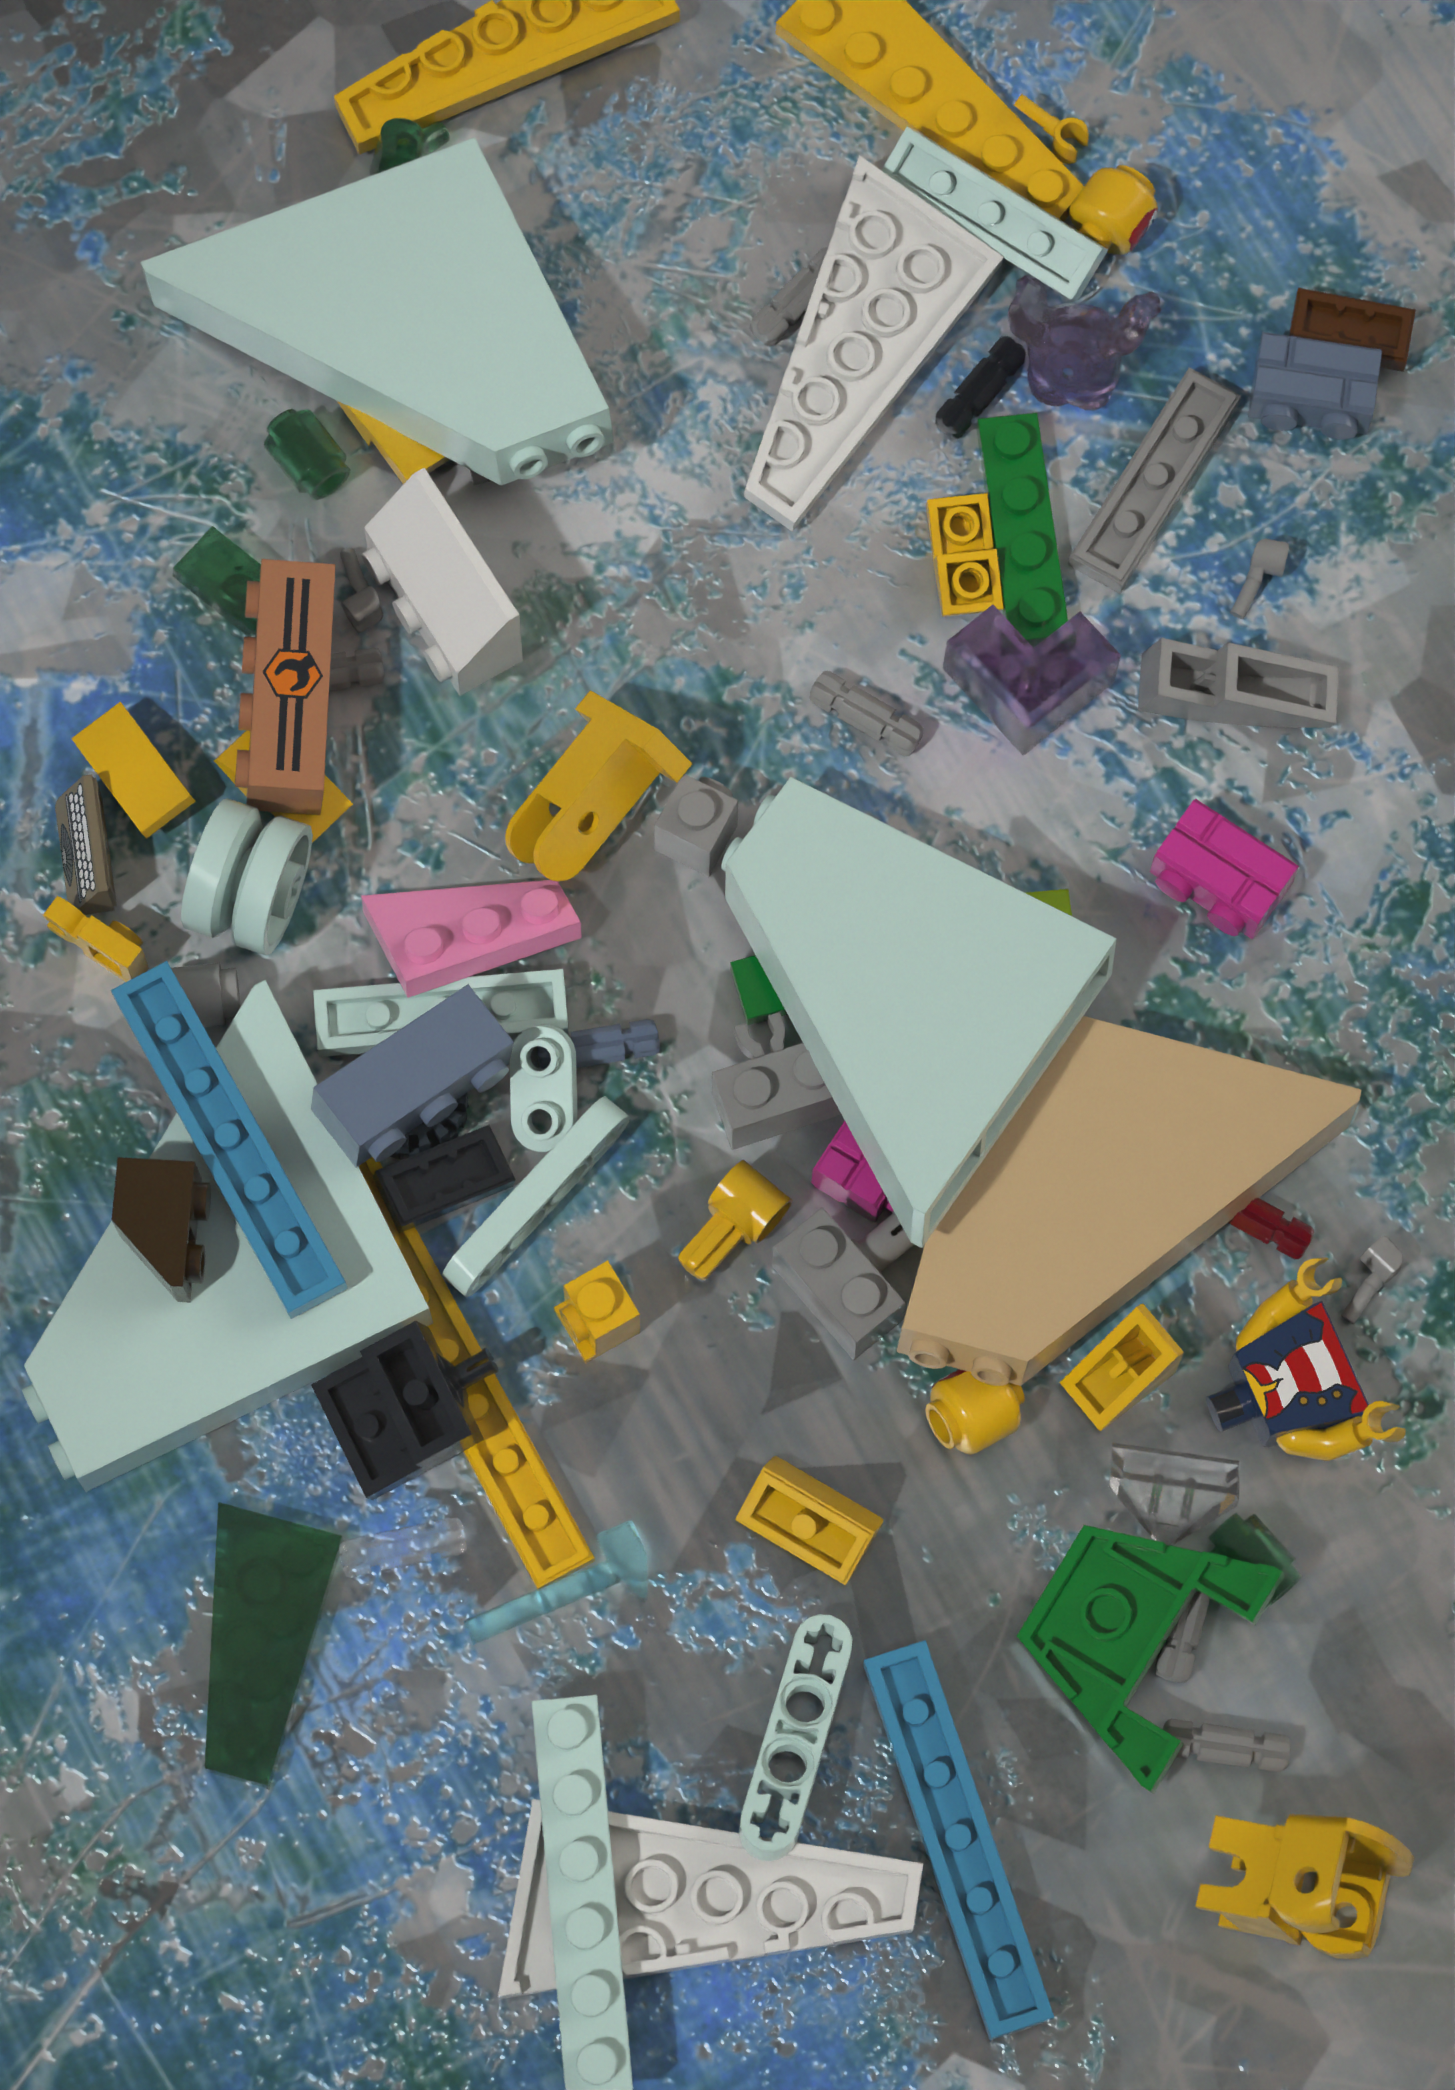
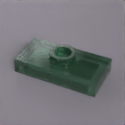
M212 526L173 567L172 576L246 636L256 637L257 618H245L247 581H259L261 564Z

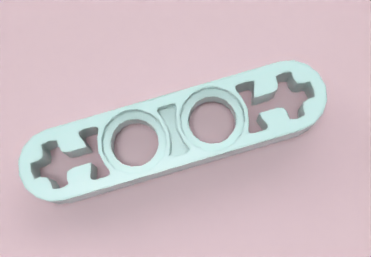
M606 1096L596 1101L461 1246L446 1265L442 1277L467 1298L476 1293L614 1144L625 1130L630 1117Z
M819 1614L809 1617L800 1624L795 1633L741 1813L739 1837L744 1849L751 1856L759 1860L774 1861L785 1857L792 1851L799 1836L852 1651V1636L849 1628L842 1620L832 1615ZM820 1635H827L832 1638V1648L839 1651V1653L835 1651L828 1652L820 1678L814 1674H809L814 1649L813 1646L806 1642L817 1643ZM798 1670L801 1674H794V1672ZM825 1680H833V1683L829 1684ZM798 1692H811L822 1701L824 1711L814 1721L801 1722L794 1719L788 1713L786 1707L788 1699ZM783 1751L793 1752L802 1758L806 1771L797 1781L790 1783L782 1782L770 1773L768 1767L770 1759ZM759 1790H764L767 1794H758ZM771 1796L783 1800L778 1826L780 1829L787 1831V1833L776 1832L772 1837V1841H764L759 1838L760 1828L751 1823L752 1821L756 1823L764 1822L770 1806ZM789 1800H798V1803L794 1805Z

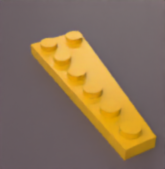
M490 0L474 10V17L451 31H445L444 29L418 44L416 49L410 53L401 54L334 95L335 108L358 154L361 155L680 22V9L675 0H500L496 4L493 0Z
M796 0L777 20L776 35L903 131L906 127L915 129L1064 222L1070 215L1071 204L1084 185L906 0Z

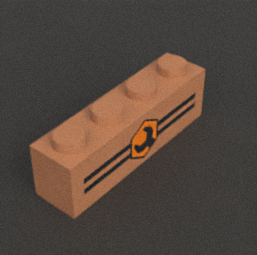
M261 559L259 581H247L245 618H257L256 637L244 636L242 674H254L253 694H240L238 730L250 731L249 750H237L235 787L247 788L246 804L258 808L259 811L321 815L325 778L336 564Z

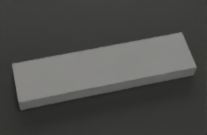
M1189 367L1071 553L1068 565L1121 594L1235 412L1241 395Z

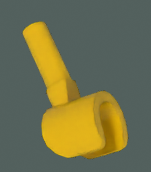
M1022 93L1014 103V106L1043 127V130L1053 137L1052 152L1062 163L1074 164L1077 159V151L1063 139L1073 138L1081 145L1087 146L1089 138L1087 125L1078 118L1059 120Z

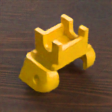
M1289 1814L1285 1826L1276 1824L1275 1827L1215 1815L1208 1848L1212 1851L1233 1856L1231 1868L1246 1874L1244 1879L1233 1887L1200 1883L1195 1907L1201 1910L1220 1913L1218 1926L1221 1928L1280 1939L1301 1946L1302 1936L1304 1935L1318 1951L1336 1959L1368 1957L1373 1950L1379 1933L1390 1877L1409 1876L1412 1871L1414 1856L1393 1835L1369 1823L1349 1817ZM1317 1872L1313 1891L1301 1893L1305 1873ZM1346 1906L1356 1908L1357 1919L1355 1923L1347 1928L1339 1927L1340 1921L1336 1918L1337 1912Z

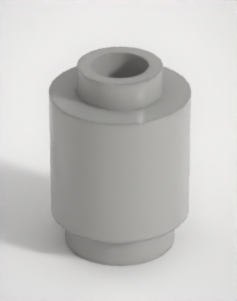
M220 963L171 968L204 1027L226 1025V1019L236 1016L241 1007L236 968L221 969Z

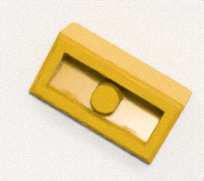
M773 1456L763 1466L735 1518L737 1522L844 1585L850 1580L884 1522L880 1516L777 1456Z

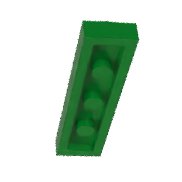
M1028 413L980 418L977 421L976 430L985 493L988 494L994 549H997L1004 608L1003 618L1008 650L1068 644L1070 630L1038 414Z

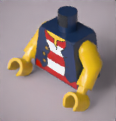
M1327 1257L1312 1258L1305 1261L1299 1267L1297 1280L1289 1281L1262 1302L1236 1337L1237 1352L1234 1353L1228 1365L1235 1386L1206 1397L1209 1413L1220 1432L1251 1420L1264 1447L1279 1445L1286 1454L1323 1461H1331L1368 1447L1372 1444L1373 1438L1386 1442H1398L1404 1438L1405 1428L1394 1427L1385 1432L1381 1428V1420L1384 1414L1388 1411L1397 1410L1400 1406L1385 1401L1368 1403L1323 1302L1320 1301L1312 1305V1297L1331 1295L1336 1293L1342 1286L1341 1277L1330 1280L1323 1288L1316 1283L1314 1279L1315 1270L1319 1265L1324 1264L1328 1260Z

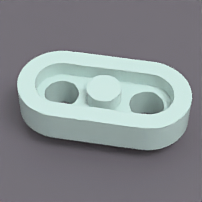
M537 1025L520 1033L514 1040L510 1058L511 1126L517 1140L523 1146L533 1151H550L577 1122L576 1051L567 1033L553 1025ZM536 1046L544 1047L550 1053L551 1062L546 1069H539L531 1062L530 1055ZM537 1109L547 1111L552 1118V1126L548 1132L538 1131L533 1126L532 1115Z

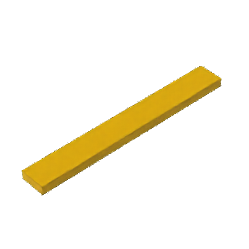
M371 1157L359 1165V1168L429 1307L433 1324L428 1327L443 1356L455 1366L479 1353L482 1349L416 1228L413 1227L401 1233L398 1232L373 1179L374 1172L383 1167L380 1162H376ZM495 1373L466 1388L469 1409L485 1440L464 1450L463 1453L539 1592L595 1562V1557Z

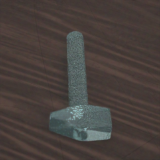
M632 1520L596 1535L606 1561L463 1621L472 1644L480 1643L618 1583H621L640 1602H646L648 1599L647 1553Z

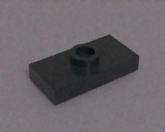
M490 1125L378 1169L373 1175L374 1182L399 1233L513 1187L516 1181Z

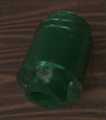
M288 409L277 415L269 423L266 429L268 436L264 441V449L298 492L308 493L313 500H320L335 492L348 479L351 471L345 463V452L311 410L304 409L297 412L295 409Z
M1235 1513L1208 1537L1215 1546L1210 1553L1258 1565L1261 1563L1274 1566L1284 1572L1285 1577L1265 1610L1276 1603L1303 1577L1293 1566L1296 1558L1256 1514L1251 1515L1244 1521L1238 1513Z

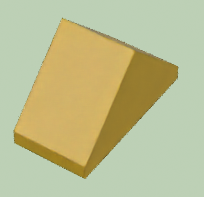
M1142 1303L1127 1315L1059 1383L1097 1429L1102 1431L1173 1376L1184 1352Z

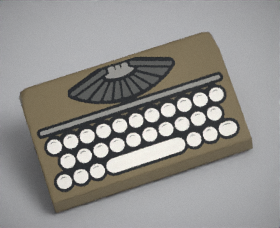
M92 774L83 775L58 798L55 804L67 901L84 915L115 911L114 907L117 906L102 795L97 779L93 778Z

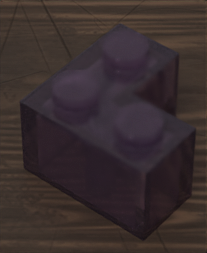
M991 605L946 642L943 670L1024 756L1115 682L1121 654L1081 612H1078L1033 648L994 605Z

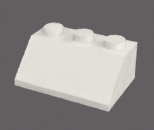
M424 467L415 472L364 527L367 551L362 553V558L378 585L388 582L398 599L393 601L392 604L407 632L411 634L418 630L429 648L425 649L423 653L436 678L441 683L449 679L461 696L523 661L520 617Z

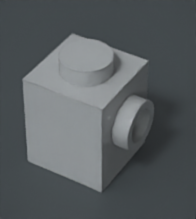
M684 774L654 825V850L710 877L737 827L738 800L732 797V792L726 786L714 779L701 777L698 781Z

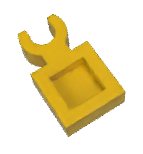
M57 896L44 912L43 917L49 921L47 924L48 929L64 940L80 947L84 955L123 981L127 982L149 969L143 949L140 947L143 941L136 933L122 923L113 920L107 926L92 915L88 918L74 905L60 896Z

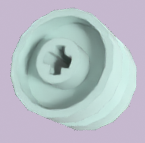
M223 799L213 811L193 857L182 900L181 922L183 928L214 938L225 932L232 923L231 928L236 946L263 955L271 954L279 944L290 922L302 889L311 854L313 837L311 825L283 816H277L262 830L263 826L258 808L231 799Z

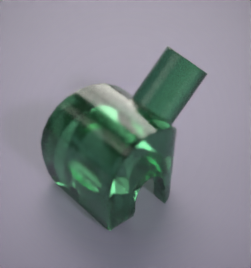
M394 118L388 120L380 131L370 166V176L429 155L449 142L450 134L443 123L438 121L422 130L416 122L409 119Z

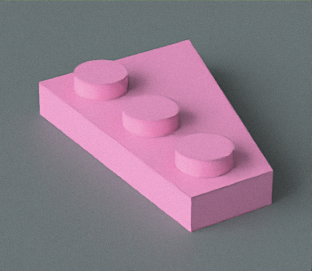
M542 880L361 896L363 913L408 998L582 938L581 922L558 881Z

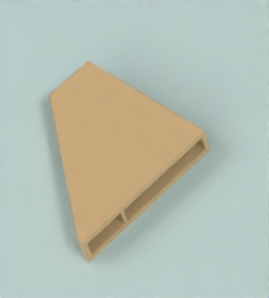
M1083 1016L925 1243L896 1352L908 1355L910 1360L923 1367L940 1369L950 1366L970 1371L975 1379L989 1385L1003 1386L1008 1383L1023 1385L1232 1220L1252 1200L1261 1197L1346 1130L1359 1103L1362 1090Z

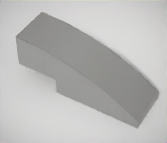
M1161 638L1144 651L1141 656L1138 711L1222 724L1286 728H1331L1336 724L1339 667L1230 642L1226 643L1219 650Z

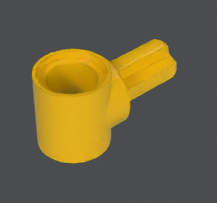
M745 1160L740 1161L725 1175L708 1200V1209L713 1216L679 1253V1262L691 1275L701 1280L707 1279L740 1241L746 1244H751L752 1242L758 1244L764 1240L783 1219L793 1200Z

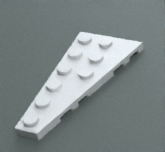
M860 155L744 492V498L791 531L795 529L999 270L1004 258L1001 254Z
M532 1799L498 1993L499 1999L557 1990L540 1800ZM608 1811L623 1979L912 1933L923 1863L796 1843L792 1851L781 1859L764 1861L751 1856L744 1849L739 1833ZM759 1836L764 1841H772V1838Z

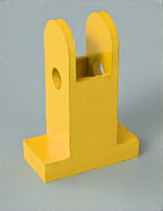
M591 690L575 708L588 724L515 812L506 829L505 841L510 854L524 863H535L537 870L552 881H566L576 876L660 773L678 783L693 764L659 729ZM550 803L561 808L560 811L556 814H551L549 811Z

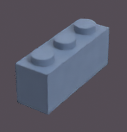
M467 984L314 1086L311 1110L355 1167H358L371 1157L376 1162H380L401 1148L407 1139L404 1135L423 1122L427 1127H432L447 1118L458 1106L456 1100L470 1090L476 1088L481 1093L502 1080L509 1071L507 1066L510 1062L514 1042L470 985Z

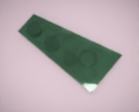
M218 1502L205 1770L208 1773L270 1789L344 1542L342 1535Z

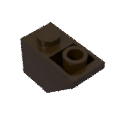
M118 1157L111 1220L123 1241L176 1301L190 1302L192 1283H202L204 1278L205 1246L196 1244L198 1221H208L211 1206L210 1182H202L195 1161Z

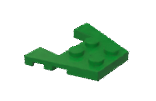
M1083 1525L1017 1634V1637L1093 1726L1109 1748L1113 1750L1139 1784L1154 1794L1184 1743L1128 1709V1703L1195 1592L1204 1594L1256 1625L1284 1579L1285 1574L1283 1571L1270 1565L1261 1563L1258 1565L1231 1559L1224 1555L1206 1551H1194L1167 1545L1165 1542Z

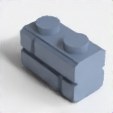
M1262 332L1255 359L1248 417L1261 419V423L1264 426L1274 430H1291L1297 425L1321 428L1322 434L1333 439L1344 440L1353 438L1356 434L1367 435L1375 409L1382 350Z

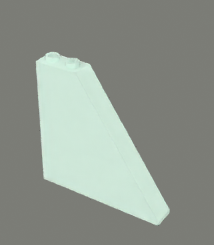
M475 137L141 262L150 298L155 307L340 403L377 419L406 437L501 486L517 479L533 478L546 468L575 457L590 456L600 450L601 447L614 443L609 407Z
M790 777L776 796L770 794L763 800L756 813L754 826L745 838H735L726 850L721 865L722 870L726 872L725 899L804 1046L809 1050L818 1072L911 1243L922 1248L1112 975L1116 938Z
M266 980L253 986L217 1045L216 1050L346 1281L348 1289L292 1319L289 1317L184 1124L176 1113L149 1159L195 1161L202 1182H210L211 1206L208 1221H198L196 1244L205 1246L203 1282L192 1283L190 1302H177L123 1241L111 1221L24 1364L32 1382L31 1385L22 1389L24 1397L37 1423L39 1424L49 1419L59 1439L48 1445L55 1463L64 1480L76 1475L85 1492L362 1357L361 1350L414 1321H418L426 1326L433 1324L429 1307L359 1166L355 1167L311 1110L313 1087L317 1085V1082Z

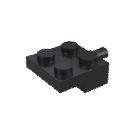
M414 1321L361 1350V1358L311 1384L365 1497L374 1500L485 1440L469 1409L466 1388L493 1373L499 1372L497 1364L492 1362L494 1358L487 1348L482 1349L479 1353L454 1366L443 1356L430 1328L418 1321Z

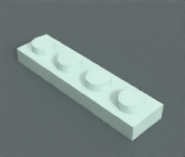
M905 128L881 170L1001 254L1006 260L1070 300L1078 302L1108 251L1102 245L913 128Z
M563 969L467 977L409 998L400 983L313 990L319 1057L363 1054L467 984L470 985L512 1040H515L523 1031L544 1024L556 1026L569 1036Z

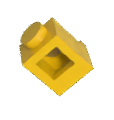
M608 1260L563 1285L565 1301L555 1306L554 1311L585 1364L641 1333L640 1313Z

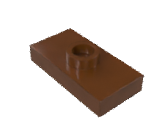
M1298 288L1288 336L1381 349L1380 368L1404 372L1416 309Z

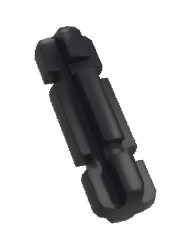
M1000 337L988 351L990 353L989 357L982 358L954 391L955 397L947 399L936 412L935 425L950 438H961L973 424L971 420L974 417H979L1007 384L1006 378L1013 376L1024 364L1026 350L1011 337Z

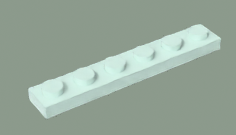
M597 1695L532 1701L565 2090H633Z

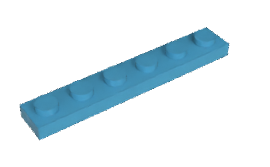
M165 961L112 989L111 993L289 1317L292 1319L348 1289L346 1281L169 963Z
M926 1640L865 1659L863 1666L989 2040L991 2041L1053 2020L1054 2014Z

